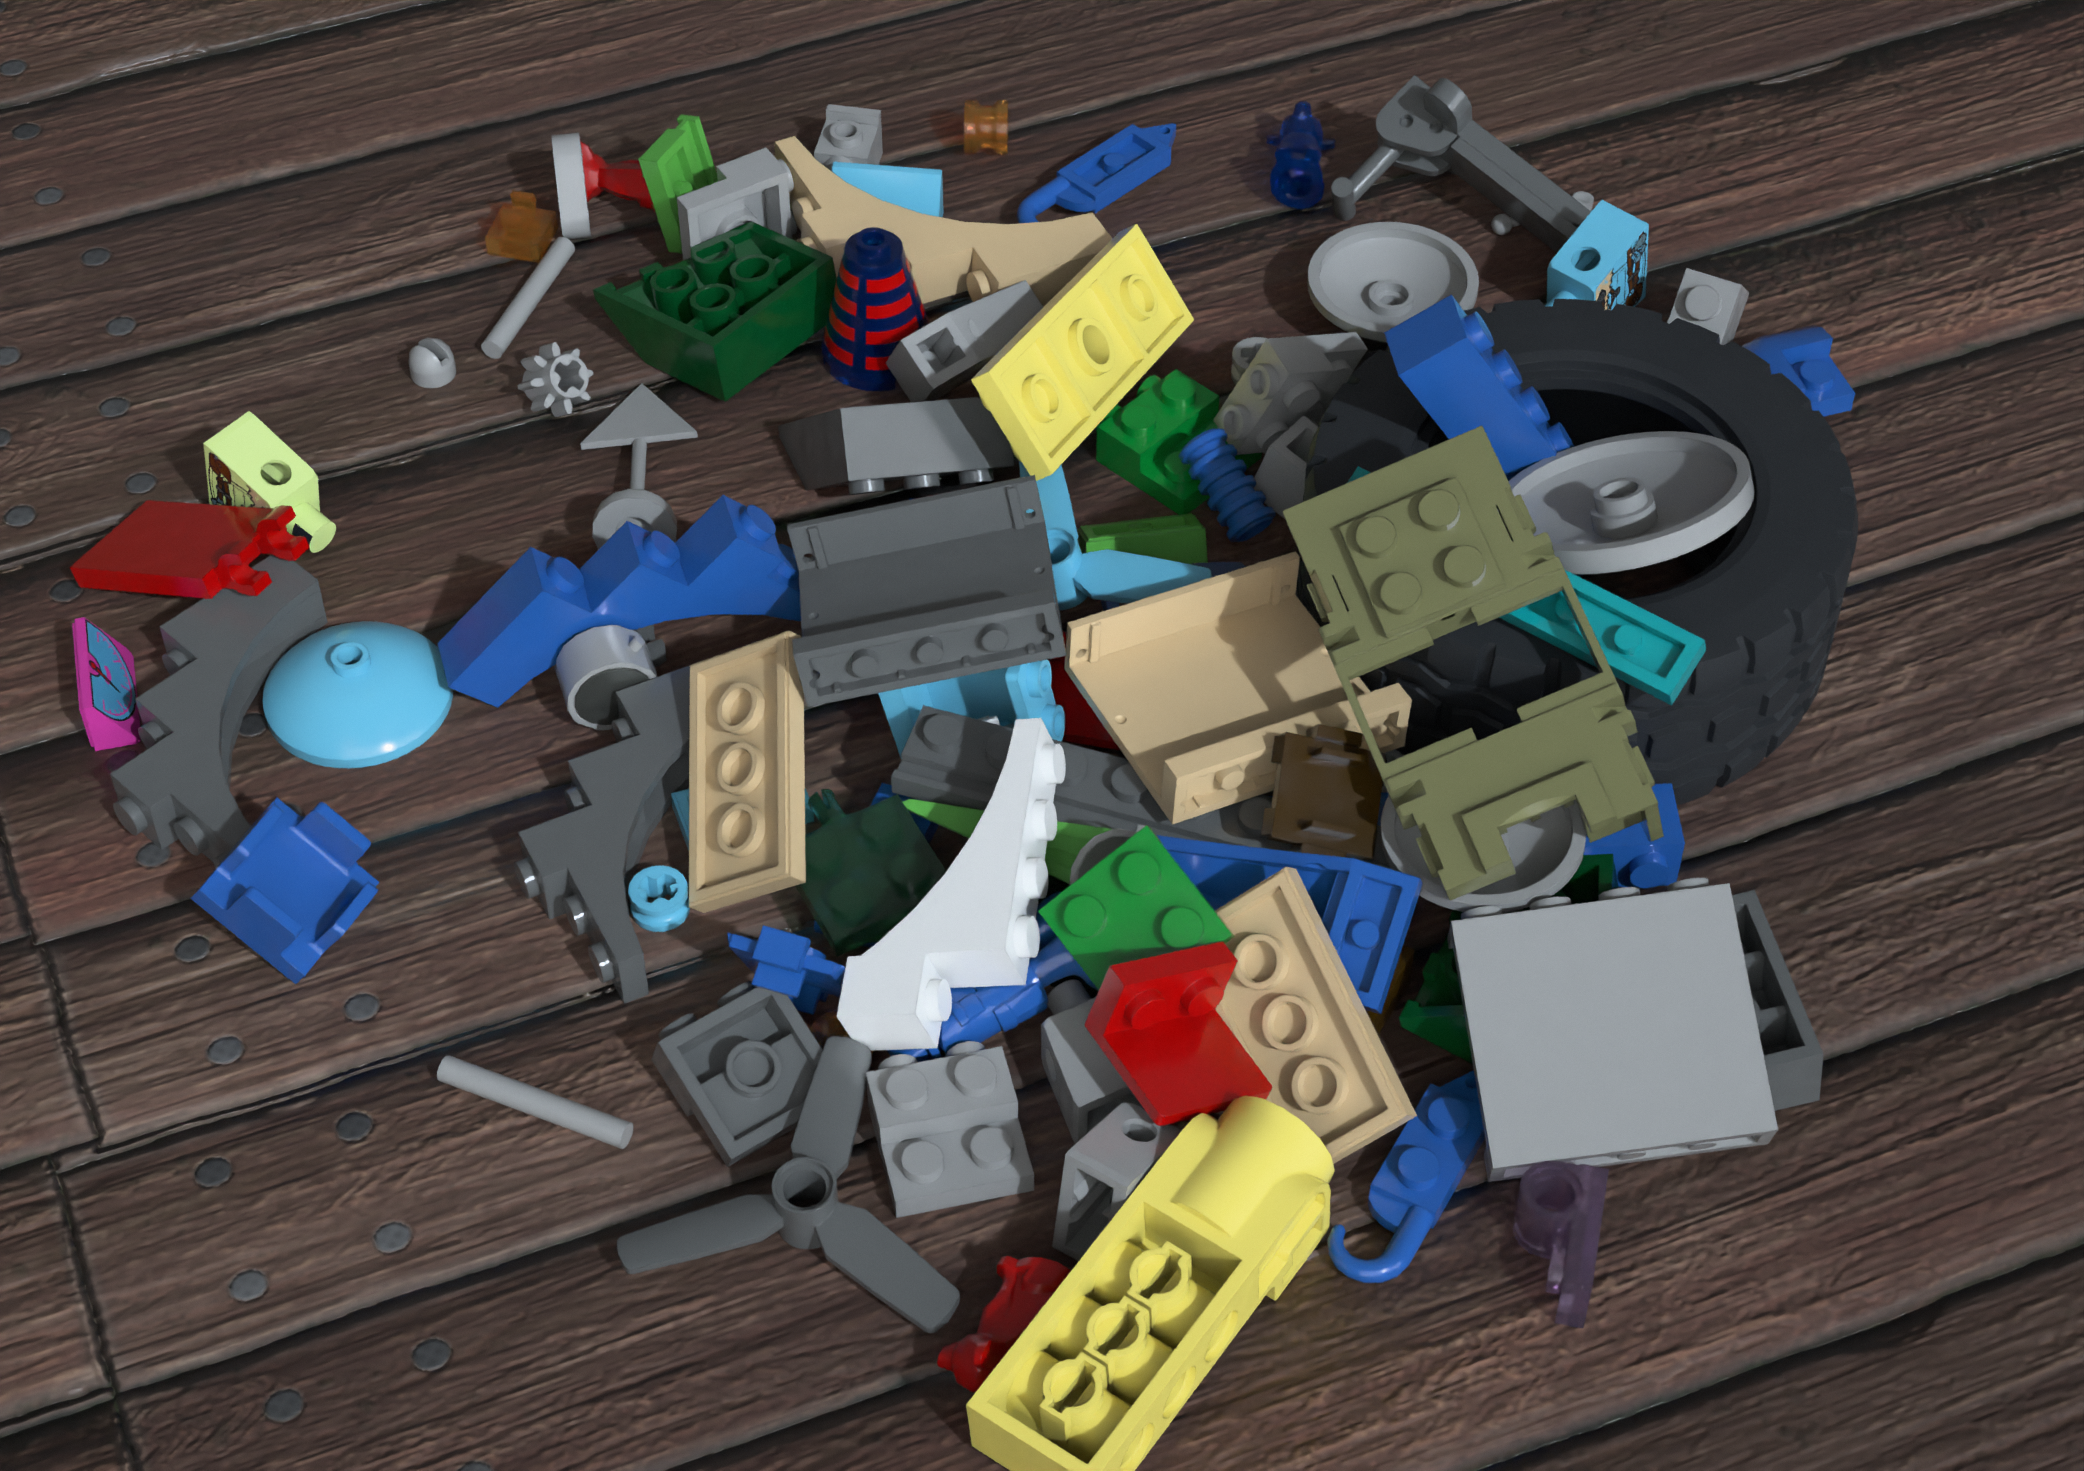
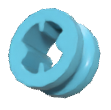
M651 866L634 875L629 883L628 895L631 902V914L635 923L641 928L652 932H665L677 928L688 917L690 912L688 883L684 875L677 869L669 866ZM667 894H668V895H671V899H670V900H667V899H665L664 897H665ZM649 897L655 899L652 903L648 902Z

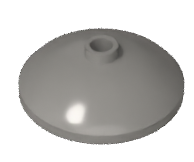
M1374 222L1347 228L1324 241L1310 260L1307 286L1315 307L1334 325L1347 333L1357 332L1362 339L1387 343L1384 332L1451 294L1463 310L1472 309L1478 295L1479 277L1476 266L1469 254L1449 237L1415 224Z
M1388 796L1381 816L1382 849L1391 869L1419 877L1423 882L1419 894L1421 897L1437 905L1461 912L1484 906H1498L1502 908L1503 913L1527 908L1535 901L1551 897L1563 888L1577 871L1585 852L1586 832L1576 800H1574V805L1567 808L1561 805L1540 814L1541 819L1533 822L1528 819L1507 828L1508 832L1502 834L1501 837L1511 857L1516 874L1450 901L1440 877L1431 876L1418 846L1416 838L1422 836L1418 826L1416 825L1406 830L1403 829L1390 796Z

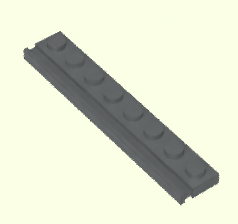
M923 705L901 753L900 765L892 773V793L922 801L985 810L1006 761L1013 729ZM1052 739L1054 744L1062 746L1066 764L1064 781L1061 784H1056L1053 801L1057 821L1109 829L1121 828L1135 831L1137 824L1148 825L1156 835L1283 851H1290V847L1295 846L1267 840V836L1261 835L1264 809L1271 808L1273 797L1261 794L1172 825L1127 759ZM1377 825L1378 834L1375 857L1368 861L1358 860L1391 869L1382 849L1381 826Z

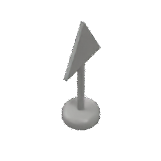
M643 383L580 443L581 450L632 445L630 489L612 493L600 503L593 516L592 537L598 550L626 521L650 532H662L674 543L676 542L677 519L671 506L659 495L644 490L647 443L698 438V435L693 427Z

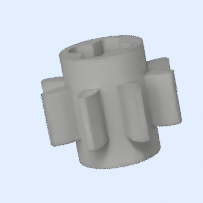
M554 342L540 346L539 356L534 355L521 360V364L526 371L523 375V381L517 386L532 401L531 410L533 412L547 409L551 406L554 417H560L572 413V404L589 401L590 396L585 390L588 386L589 377L594 374L592 370L587 369L584 362L579 358L580 350L578 348L561 354L558 344Z

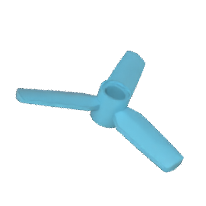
M1019 461L1020 478L1030 476L1023 463ZM1062 464L1052 475L1036 481L1047 529L1059 610L1073 608L1082 603L1087 597L1095 600L1128 604L1145 597L1193 584L1206 578H1212L1209 568L1109 549L1082 554L1077 540L1079 536ZM1028 509L1026 513H1032L1034 510Z

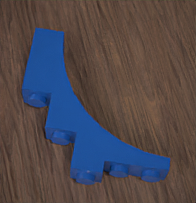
M722 495L675 543L662 532H650L626 521L580 569L563 557L554 558L530 547L438 642L448 687L498 708L531 679L554 666L556 658L567 642L577 634L593 627L619 625L630 630H636L664 621L707 615H764L801 621L799 570L793 549L785 544H778L775 536V524L766 512L755 505L745 506L725 495Z

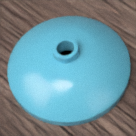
M361 621L344 623L323 629L305 638L287 651L271 670L265 683L262 701L267 725L276 741L284 749L312 764L349 769L386 763L422 745L438 730L448 715L453 699V689L448 687L439 648L428 638L403 626L383 622Z

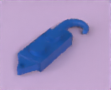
M1171 123L1147 128H1139L1131 124L1057 171L1056 178L1029 194L1019 204L1016 215L1018 223L1039 222L1036 216L1054 204L1076 212H1099L1171 165V148L1176 137V124Z
M1474 1070L1441 1087L1430 1083L1415 1108L1417 1116L1407 1122L1370 1185L1368 1208L1372 1216L1384 1228L1394 1233L1384 1252L1375 1259H1358L1351 1255L1344 1246L1343 1241L1346 1232L1344 1226L1336 1224L1332 1227L1327 1240L1328 1254L1335 1267L1348 1278L1363 1283H1383L1398 1277L1411 1263L1429 1229L1435 1227L1485 1139Z

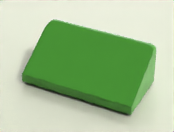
M1192 513L1085 525L1077 529L1082 554L1109 549L1186 564L1208 563L1206 531Z

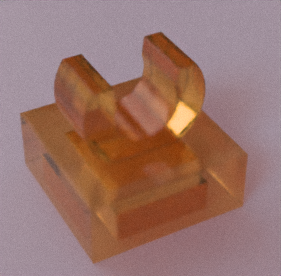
M512 190V204L503 203L485 237L487 253L493 256L539 263L558 229L556 211L536 208L534 193Z

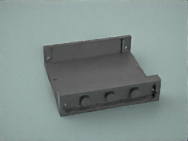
M1035 475L787 524V530L799 570L802 637L792 639L793 656L808 707L1066 656L1047 529ZM1028 509L1034 510L1032 513H1026ZM812 554L811 557H805L804 555Z

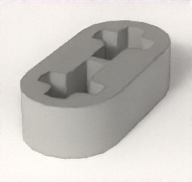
M579 132L552 135V148L562 235L569 240L591 238Z

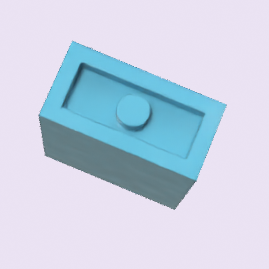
M1048 659L878 693L900 757L923 705L974 719L988 715L989 717L997 716L1001 726L1011 723L1015 724L1016 719L1041 718L1051 738L1057 741H1062L1065 732V712L1061 705L1056 704L1051 688L1052 671Z

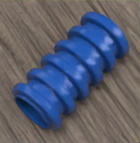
M1210 429L1190 440L1182 448L1179 459L1182 464L1191 465L1188 471L1192 480H1200L1198 490L1201 495L1210 496L1207 504L1211 511H1219L1217 521L1220 526L1229 527L1226 535L1230 542H1242L1266 529L1272 523L1276 513L1272 507H1265L1263 505L1266 497L1262 491L1254 490L1257 484L1252 475L1245 476L1244 473L1247 466L1243 460L1235 459L1238 453L1233 444L1226 445L1225 442L1228 435L1225 430Z

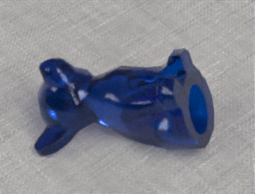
M1299 101L1295 104L1293 113L1284 118L1279 134L1267 135L1266 143L1277 147L1274 152L1276 162L1270 171L1272 194L1280 203L1288 207L1306 209L1313 207L1323 198L1325 183L1323 182L1322 169L1319 163L1322 157L1321 151L1335 148L1336 139L1323 138L1320 119L1312 115L1310 103Z

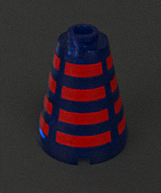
M870 227L855 233L845 243L822 339V360L824 365L826 362L830 365V374L847 386L865 391L894 390L896 378L886 365V361L900 340L928 325L929 320L902 241L892 232L882 228Z

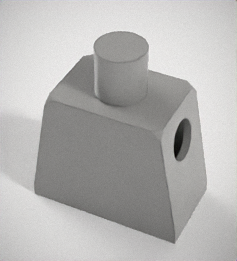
M1073 979L1057 985L1048 995L1049 1002L1047 1006L1053 1013V1016L1048 1017L1041 1024V1059L1071 1137L1076 1144L1121 1103H1133L1142 1109L1144 1108L1084 1026L1096 997L1092 999L1079 980Z
M1121 1103L1073 1145L1065 1154L1052 1247L1079 1261L1187 1125L1186 1120L1158 1126L1144 1109L1133 1103Z

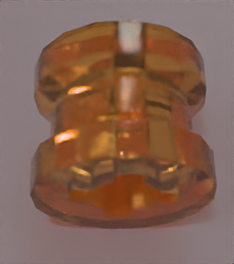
M965 100V154H976L980 149H992L996 154H1008L1009 101L997 100L993 105H981L977 100Z

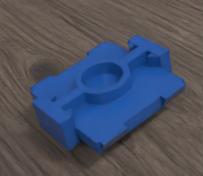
M764 925L758 940L727 933L728 947L755 973L752 985L788 995L797 1011L814 1015L818 1001L826 1002L828 994L840 997L845 967L836 962L825 960V954L809 947L811 943L809 938Z

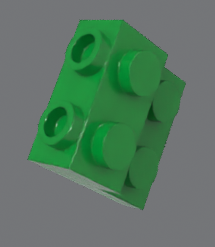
M1177 369L1163 379L1157 375L1148 377L1139 387L1134 400L1123 408L1117 404L1096 426V461L1178 515L1190 513L1210 496L1201 495L1198 490L1200 480H1192L1188 473L1191 465L1182 464L1179 454L1182 448L1194 437L1210 429H1219L1214 422V418L1219 412L1220 396ZM1262 453L1236 455L1235 459L1243 460L1248 469L1261 459Z

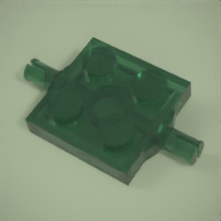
M821 789L823 801L818 792H815L808 800V806L813 810L822 826L805 835L806 883L796 885L795 887L837 957L866 943L879 942L920 903L946 873L943 865L898 794L848 815L844 813L833 791L830 789Z

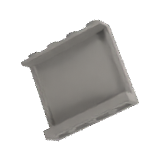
M1690 878L1668 885V892L1641 895L1639 888L1624 887L1601 893L1598 896L1599 901L1573 905L1569 897H1550L1531 903L1529 911L1503 914L1501 907L1484 906L1467 910L1461 914V920L1451 921L1447 941L1449 949L1453 948L1486 1140L1484 1160L1488 1182L1766 1145L1771 1141L1778 1131L1730 883L1710 886L1709 880L1706 878Z

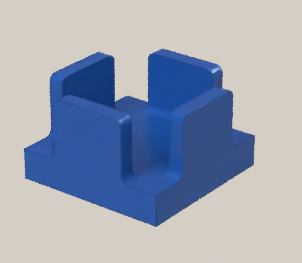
M276 797L190 899L293 983L297 984L305 977L321 955L349 929L379 891L376 888L379 881L356 862L371 846L370 840L327 804L319 802L306 816L302 817Z

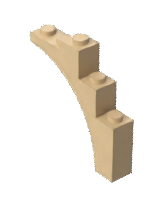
M795 136L775 141V158L777 160L782 159L787 164L794 182V188L789 192L790 208L793 210L796 224L801 230V238L797 239V242L833 257L838 287L844 283L841 278L839 279L841 259L843 266H845L849 262L861 257L884 256L885 265L870 264L848 271L854 276L868 273H886L888 278L901 271L902 269L895 267L893 258L906 264V258L901 253L891 249L889 241L891 240L904 249L921 299L913 291L902 285L896 289L900 295L901 293L907 295L910 292L911 298L920 305L921 300L925 304L965 291L969 292L972 301L975 302L1026 280L1044 307L1113 239L1093 213L1054 221L1018 224L964 222L922 214L880 200L845 182L818 162ZM867 238L882 239L883 247L862 248L844 258L845 250L851 244ZM904 271L906 280L913 284L914 279Z

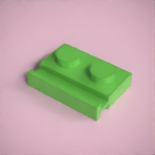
M683 114L677 118L678 126L675 129L668 128L638 159L668 251L681 254L682 245L677 197L718 182L715 165L699 116Z

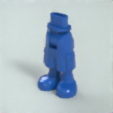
M1056 891L1041 901L1037 907L1036 920L1040 933V945L1037 956L1029 960L1026 985L950 988L952 1009L949 1019L942 1021L938 1048L887 1050L889 1055L907 1054L915 1057L918 1062L942 1058L940 1054L942 1050L946 1054L949 1049L959 1043L967 1041L982 1043L1002 1030L1006 1032L1016 1028L1018 1024L1048 1008L1047 1004L1049 1001L1044 988L1067 976H1079L1090 987L1098 990L1038 912V910L1061 892Z

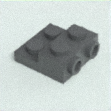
M752 981L742 983L723 995L717 1002L719 1008L697 1020L695 1015L690 1013L666 1026L658 1035L661 1041L657 1043L651 1059L686 1116L688 1117L692 1114L696 1116L727 1167L797 1127L808 1090L823 1051L788 995L755 987L752 985Z

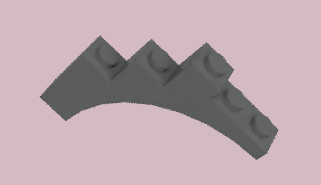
M270 555L251 567L257 571L268 572L272 583L258 596H248L234 589L223 588L212 599H201L159 626L167 652L162 656V660L170 676L135 698L143 724L138 728V733L147 750L110 773L118 801L113 804V809L119 821L131 834L136 836L142 832L161 850L179 839L191 854L198 856L203 853L214 863L215 868L251 827L230 792L232 752L243 717L280 658L296 644L311 636L328 623L318 579L295 561L279 559L274 555Z
M690 665L617 691L619 719L612 721V730L617 743L568 760L572 787L564 790V798L569 813L518 832L523 859L514 862V868L524 895L527 899L537 896L549 920L566 914L577 936L587 933L592 943L588 945V952L597 977L601 983L612 980L624 1004L649 995L644 954L629 918L631 902L628 889L650 835L672 804L671 793L685 790L689 787Z

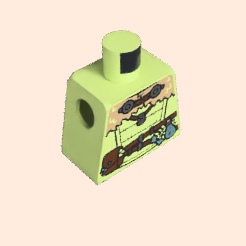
M248 411L203 443L209 504L270 509L281 505L292 506L296 517L286 525L288 533L294 536L306 537L310 546L309 550L313 553L323 550L331 542L336 532V525L320 513L319 484L316 473L254 414Z

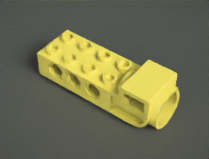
M1242 1096L1234 1099L1218 1120L1204 1113L1193 1118L1170 1144L968 1401L966 1409L972 1446L1010 1471H1135L1263 1298L1268 1296L1275 1301L1278 1299L1329 1230L1331 1200L1329 1182L1335 1169L1332 1157L1321 1139L1303 1121L1286 1109L1258 1097Z

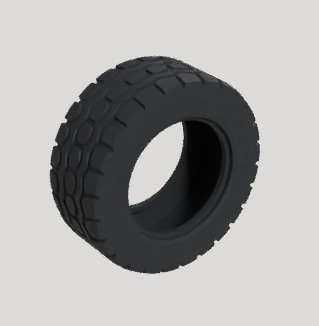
M1540 299L1494 304L1491 313H1487L1481 307L1464 310L1467 316L1475 311L1479 313L1493 337L1495 345L1491 348L1495 353L1503 349L1509 353L1522 377L1523 383L1519 384L1523 390L1531 386L1535 388L1548 410L1550 419L1547 422L1550 426L1560 422L1568 433L1574 447L1619 435L1677 431L1699 433L1723 439L1738 447L1746 455L1754 487V499L1746 515L1729 531L1710 543L1680 556L1696 575L1674 587L1656 593L1625 598V600L1704 639L1706 644L1704 655L1672 706L1616 678L1624 696L1625 706L1627 710H1631L1636 721L1638 733L1628 736L1631 748L1639 747L1655 784L1672 783L1677 805L1708 795L1716 785L1723 788L1754 769L1764 757L1767 758L1792 733L1802 720L1803 715L1810 708L1824 676L1858 536L1857 501L1852 476L1844 453H1841L1839 441L1820 411H1812L1810 399L1782 373L1771 374L1770 364L1733 341L1721 345L1719 334L1676 318L1669 324L1662 321V313L1622 304H1616L1612 310H1605L1601 301L1581 299H1555L1553 306L1547 307L1543 305ZM1389 346L1386 351L1378 350L1366 359L1351 374L1347 383L1341 386L1327 407L1318 424V429L1313 436L1308 451L1303 502L1346 484L1358 466L1372 473L1449 440L1398 376ZM1299 552L1300 561L1296 596L1318 625L1322 627L1330 622H1322L1307 588V585L1312 583V580ZM1334 578V582H1335V584H1336V586H1337V588H1338V591H1339V593H1340V595H1341V598H1342V600H1343V602H1344V605H1345L1347 611H1349L1348 608H1347V605H1346V603H1345V601H1344V598H1343V596H1342V594H1341V592H1340V589H1339V587H1338V585H1337V582H1336V580H1335V578ZM1498 617L1479 626L1477 622H1474L1433 640L1434 645L1359 677L1370 692L1399 683L1412 699L1405 745L1395 749L1407 755L1469 728H1472L1477 741L1522 723L1517 713V708L1598 675L1600 672L1597 667Z

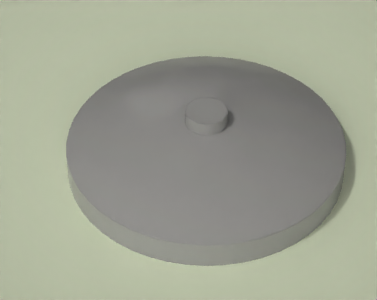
M1643 432L1588 442L1558 452L1556 456L1542 459L1509 480L1514 497L1521 494L1537 531L1533 535L1536 536L1547 532L1553 545L1555 557H1559L1564 569L1573 574H1600L1630 570L1657 564L1689 553L1717 539L1734 527L1746 515L1754 499L1752 475L1746 455L1738 447L1723 439L1690 432Z

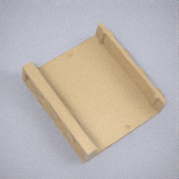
M1296 552L1261 561L1212 578H1206L1193 584L1145 597L1141 600L1067 623L1064 670L1172 825L1273 791L1277 763L1271 762L1275 736H1280L1285 732L1306 736L1307 729L1317 724L1362 733L1318 630L1320 626L1295 595L1300 557ZM1360 677L1350 680L1380 752L1386 753L1403 747L1405 745L1412 699L1402 686L1396 683L1370 692ZM1362 735V743L1359 748L1370 750L1364 735Z

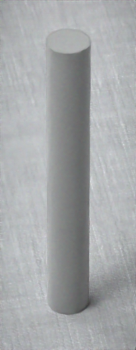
M565 237L556 238L483 341L481 348L488 357L499 359L573 255L575 246L569 239Z
M446 1055L438 1067L437 1080L620 1149H624L632 1137L634 1128L632 1122L456 1057Z

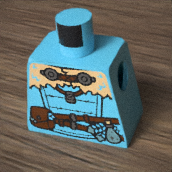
M1601 200L1550 261L1547 268V304L1545 307L1553 306L1555 299L1601 301L1605 310H1612L1616 304L1635 307L1646 297L1649 224Z

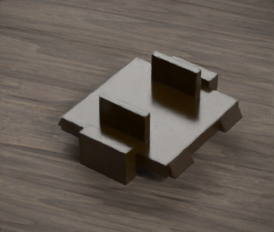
M1317 724L1307 729L1306 736L1290 732L1275 736L1271 762L1277 763L1271 808L1264 809L1261 835L1267 836V840L1295 845L1290 847L1291 852L1337 857L1348 856L1367 861L1375 857L1378 834L1377 822L1384 782L1370 750L1359 748L1361 747L1363 733ZM1381 753V755H1382V757H1383V759H1384V762H1385V764H1386V763H1387L1386 754H1385V753Z

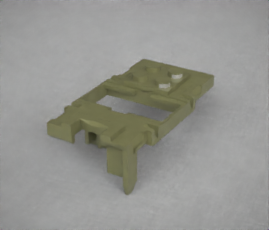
M1479 426L1282 511L1312 580V583L1308 584L1307 588L1322 622H1330L1318 630L1403 829L1406 830L1413 826H1418L1422 835L1416 838L1418 846L1431 876L1440 877L1450 901L1516 874L1501 835L1508 832L1507 828L1528 819L1531 822L1541 819L1540 814L1564 805L1565 808L1575 804L1574 800L1578 804L1583 827L1590 843L1637 823L1641 824L1648 841L1652 842L1664 837L1658 801L1652 790L1655 781L1639 747L1631 748L1628 736L1638 733L1636 721L1631 710H1627L1623 693L1559 557H1555L1548 533L1543 532L1536 536L1533 535L1537 531L1521 494L1514 497L1509 481L1483 426ZM1334 578H1335V580H1336V582H1337V585H1338V587H1339V589H1340V592H1341V594H1342V596H1343V598H1344V601H1345V603H1346L1347 608H1348L1349 611H1347V609H1346V607H1345V605H1344V602H1343V600H1342V598H1341V595H1340V593H1339V591H1338V588H1337V586H1336V584H1335V582H1334ZM1562 591L1600 674L1517 708L1516 710L1522 723L1477 741L1472 728H1469L1385 764L1350 680L1434 645V639L1474 622H1477L1478 626Z

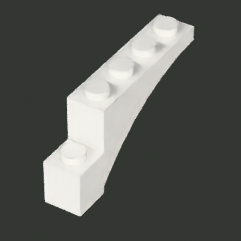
M1041 718L1015 720L1007 758L993 795L971 837L946 873L920 903L879 942L861 956L847 957L836 1017L849 1036L866 1045L870 1051L938 1048L942 1021H947L951 1014L952 995L950 988L1026 985L1029 960L1037 956L1040 945V933L1036 920L1038 900L1045 898L1048 891L1049 878L1045 862L1047 841L1054 840L1057 832V814L1053 803L1056 784L1063 783L1066 771L1063 748L1060 744H1054Z

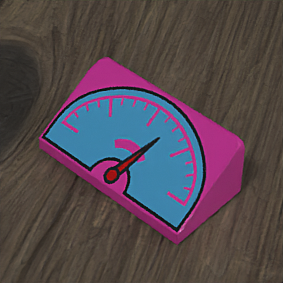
M85 617L76 618L72 628L78 701L90 745L94 747L95 751L137 744L141 741L138 733V728L140 727L139 710L135 700L137 698L134 657L124 645Z

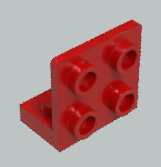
M1223 941L1110 965L1084 1024L1149 1117L1158 1126L1192 1119L1201 1113L1212 1114L1224 1111L1234 1099L1242 1096L1258 1097L1266 1100L1272 1090V1085L1215 1010L1224 996L1226 985L1238 962Z

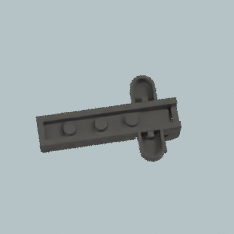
M1414 75L1377 115L1378 148L1349 178H1337L1331 186L1335 216L1339 220L1347 221L1352 219L1356 213L1355 203L1391 165L1427 176H1437L1448 171L1462 178L1556 253L1591 212L1472 120L1470 100L1455 83L1446 78H1439L1430 87Z

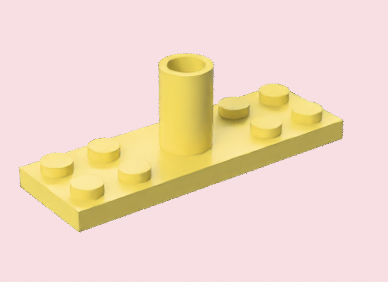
M1135 224L1120 231L971 381L979 392L983 405L992 413L1010 442L1015 457L1023 463L1029 475H1035L1036 481L1052 475L1187 329L1194 321V318L1138 224Z

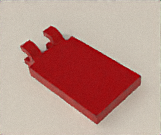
M147 500L70 566V569L81 588L212 599L224 588L234 589L248 596H258L272 583L268 572L257 571L249 566L254 559L262 553L272 554L283 560L296 561L310 546L306 537L294 536L286 531V525L296 517L292 506L281 505L270 509Z

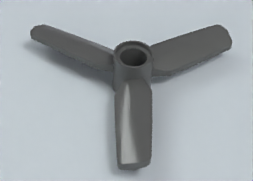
M832 1036L825 1043L791 1143L793 1159L783 1164L775 1173L772 1180V1194L743 1195L625 1234L617 1240L618 1257L626 1273L636 1274L762 1242L778 1231L783 1240L793 1247L799 1249L821 1247L829 1262L927 1333H935L946 1325L960 1302L958 1289L864 1208L839 1202L836 1180L849 1165L867 1086L866 1072L870 1071L872 1061L870 1049L866 1045L848 1037ZM804 1199L820 1201L816 1205L806 1208L794 1206L795 1203Z

